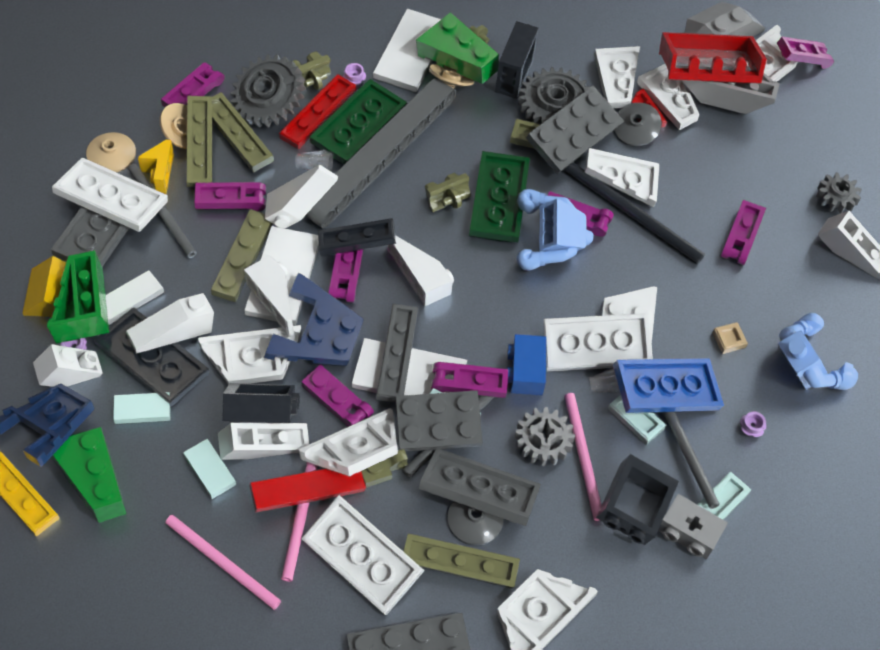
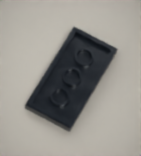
M133 307L109 327V333L99 335L94 340L95 345L152 393H157L170 404L171 408L209 374V368L177 342L136 353L126 331L147 319V317Z

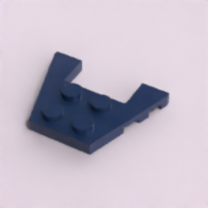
M298 273L289 296L314 305L300 343L273 333L264 358L274 360L275 357L287 358V361L297 362L298 359L313 360V363L347 366L364 319L303 274Z
M61 383L28 398L30 403L17 409L13 406L3 409L4 415L0 416V435L19 422L24 423L43 435L23 449L27 459L39 467H42L95 409L91 400Z

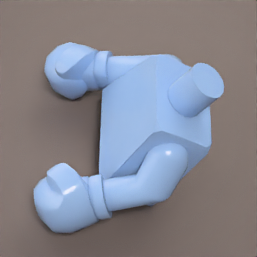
M524 189L519 193L517 204L522 211L527 214H533L537 209H540L539 251L533 252L530 249H524L518 253L516 260L522 270L531 271L540 266H545V264L564 262L574 257L577 251L584 249L586 245L592 242L593 233L586 230L585 214L577 210L568 198L547 196L546 193H540L532 189Z
M816 313L805 314L799 321L780 331L779 339L781 341L778 343V346L806 390L810 387H829L830 389L847 390L856 384L858 372L853 368L852 364L846 362L838 370L831 371L828 374L819 356L807 340L805 335L813 336L823 328L824 321L821 316Z

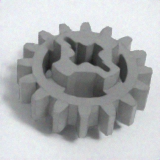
M548 407L544 408L543 413H539L537 408H534L532 416L525 413L523 421L519 420L518 430L515 433V439H518L517 449L524 448L522 456H532L531 463L533 464L539 459L542 466H545L547 460L556 465L558 457L561 460H565L567 452L570 453L572 450V443L575 439V434L571 433L573 425H566L568 417L563 416L559 418L558 410L550 414ZM543 430L545 431V436H546V439H547V442H546V443H545V438H544V435H543Z

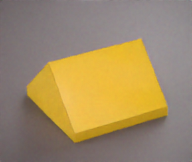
M51 256L31 269L22 312L23 316H53L55 309L53 304L61 290L60 282L66 262Z

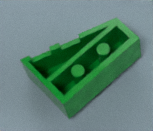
M451 12L416 39L419 57L423 59L427 57L437 62V65L442 67L448 66L456 70V73L483 84L498 72L499 54Z
M90 251L68 256L60 282L61 290L53 304L55 307L53 316L47 324V328L56 344L109 333L103 268L96 252Z
M101 427L70 436L51 457L54 463L57 464L65 478L71 483L99 523L127 514Z

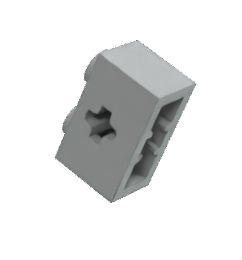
M678 494L663 518L658 531L667 540L678 542L685 546L694 556L707 559L728 522Z

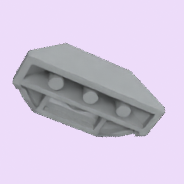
M720 2L688 18L685 33L755 36L763 32L765 27L751 13L740 6Z
M713 59L700 60L699 68L711 69ZM723 61L722 69L734 70L735 64ZM763 74L762 83L682 80L700 103L744 114L775 103L780 85L766 74Z

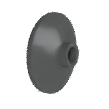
M632 103L623 107L618 112L624 122L615 129V133L623 143L630 146H643L651 143L659 135L662 126L661 117L658 111L651 105ZM641 119V121L638 123L634 122L633 120Z
M453 501L448 511L447 521L450 531L459 541L468 545L479 546L493 541L499 535L503 526V518L464 504H459L456 501ZM474 511L479 512L481 517L474 518L471 513Z

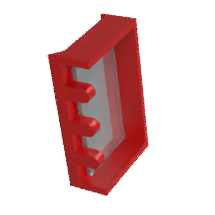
M662 32L659 55L662 56L668 69V79L762 83L767 58L753 36Z

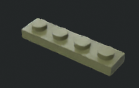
M220 92L212 96V122L254 173L274 162L272 153L224 94Z
M187 96V187H195V183H212V97Z
M249 210L211 288L213 296L232 302L237 301L246 282L244 269L255 263L273 223L265 219L264 213Z
M409 533L404 548V553L420 567L510 588L515 586L520 562L519 558Z

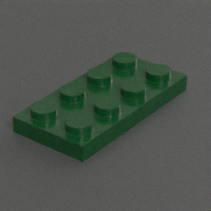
M369 79L310 136V143L345 165L407 105V102Z
M482 151L469 236L519 242L523 211L517 204V198L519 193L526 189L530 158Z

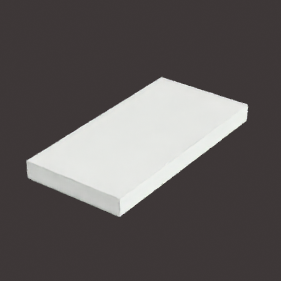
M407 9L373 72V78L417 92L433 60L427 57L423 59L418 56L416 39L441 19Z
M81 158L52 186L54 194L138 232L168 202L166 194L85 158Z
M271 226L261 260L271 255L276 262L280 261L283 263L288 273L286 275L288 296L298 273L310 279L319 249L318 235ZM251 290L245 308V315L276 321ZM289 296L292 323L296 325L303 301Z
M649 313L544 319L547 372L613 368L616 360L653 359Z
M364 338L352 381V388L377 393L385 342ZM412 348L404 396L431 393V381L435 378L432 372L434 363L448 362L467 365V360ZM446 375L445 379L453 380V375Z
M340 495L301 538L385 615L392 610L425 571Z

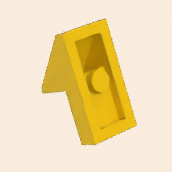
M167 139L138 157L140 170L145 173H151V183L155 184V189L163 194H167L174 158L172 141Z

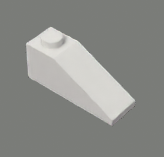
M317 165L267 194L265 219L284 229L299 222L334 185L338 176L323 166Z
M850 211L828 218L817 234L832 252L880 280V245Z
M396 236V244L388 245L387 250L423 305L427 306L451 295L452 284L454 283L451 272L448 269L445 270L440 261Z
M269 255L244 269L246 283L288 336L291 337L294 335L286 282V275L288 273L282 262H276Z
M204 293L175 301L128 329L126 334L135 352L140 353L211 333L214 311Z
M230 423L218 432L221 460L253 459L299 453L300 448L309 445L306 423Z

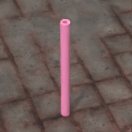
M568 393L564 395L570 423L573 425L572 432L575 434L574 440L594 521H600L596 517L602 505L575 394Z
M307 462L305 473L317 471L318 465ZM309 503L297 505L281 576L283 581L292 582Z
M170 515L167 518L166 525L269 607L275 610L280 605L281 600L178 518L174 515Z

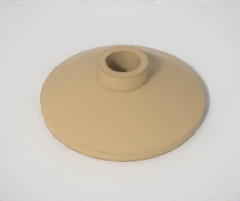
M432 64L429 68V71L436 78L453 89L456 86H470L474 84V80L456 73V70L448 66L442 67Z
M180 103L170 104L163 109L160 115L162 132L168 140L172 141V144L187 149V106Z
M115 132L105 133L97 136L89 143L86 157L87 160L109 170L120 172L133 163L136 157V148L133 141L124 134Z

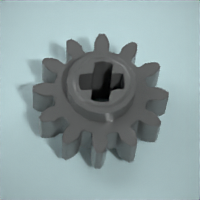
M836 172L833 178L827 174L817 187L819 191L816 197L823 198L821 206L828 204L830 212L835 208H838L840 214L843 213L845 208L851 212L861 199L859 194L862 189L855 188L857 180L850 182L848 174L840 177L839 173Z

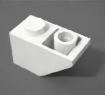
M51 344L33 362L39 385L54 387L60 383L65 386H71L100 377L103 374L96 351Z

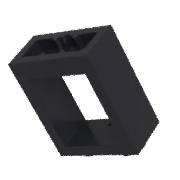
M516 21L499 60L495 87L496 93L518 98L522 82L525 81L534 58L538 27Z
M230 383L223 393L222 421L290 423L293 415H297L300 407V393H295V385Z
M630 454L621 462L596 518L603 521L606 527L619 530L628 535L631 541L646 545L656 537L679 481ZM627 478L660 496L649 525L614 507Z

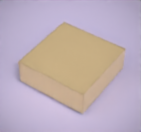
M738 322L716 327L712 332L722 354L744 349L748 345Z

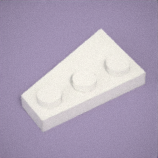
M640 46L595 49L594 57L603 95L612 108H623L631 104Z
M665 64L638 77L637 83L639 86L645 89L649 97L679 130L698 121L699 112L691 94L687 92L682 80L668 79V69Z
M589 148L586 157V174L652 207L655 206L659 176L658 163Z

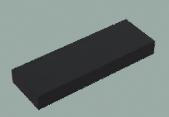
M389 218L318 230L320 255L325 256L396 244L394 220Z

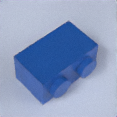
M515 334L513 344H508L507 360H512V367H507V383H511V393L543 396L546 384V336Z

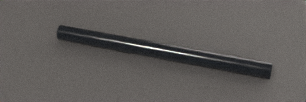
M573 162L564 169V171L697 264L704 258V252L602 181L586 174L585 170Z

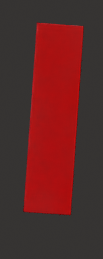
M337 74L281 130L279 138L299 150L310 139V136L356 91V85Z
M330 469L251 482L249 485L255 512L335 498L339 495L345 496L361 493L366 489L361 471L348 476Z

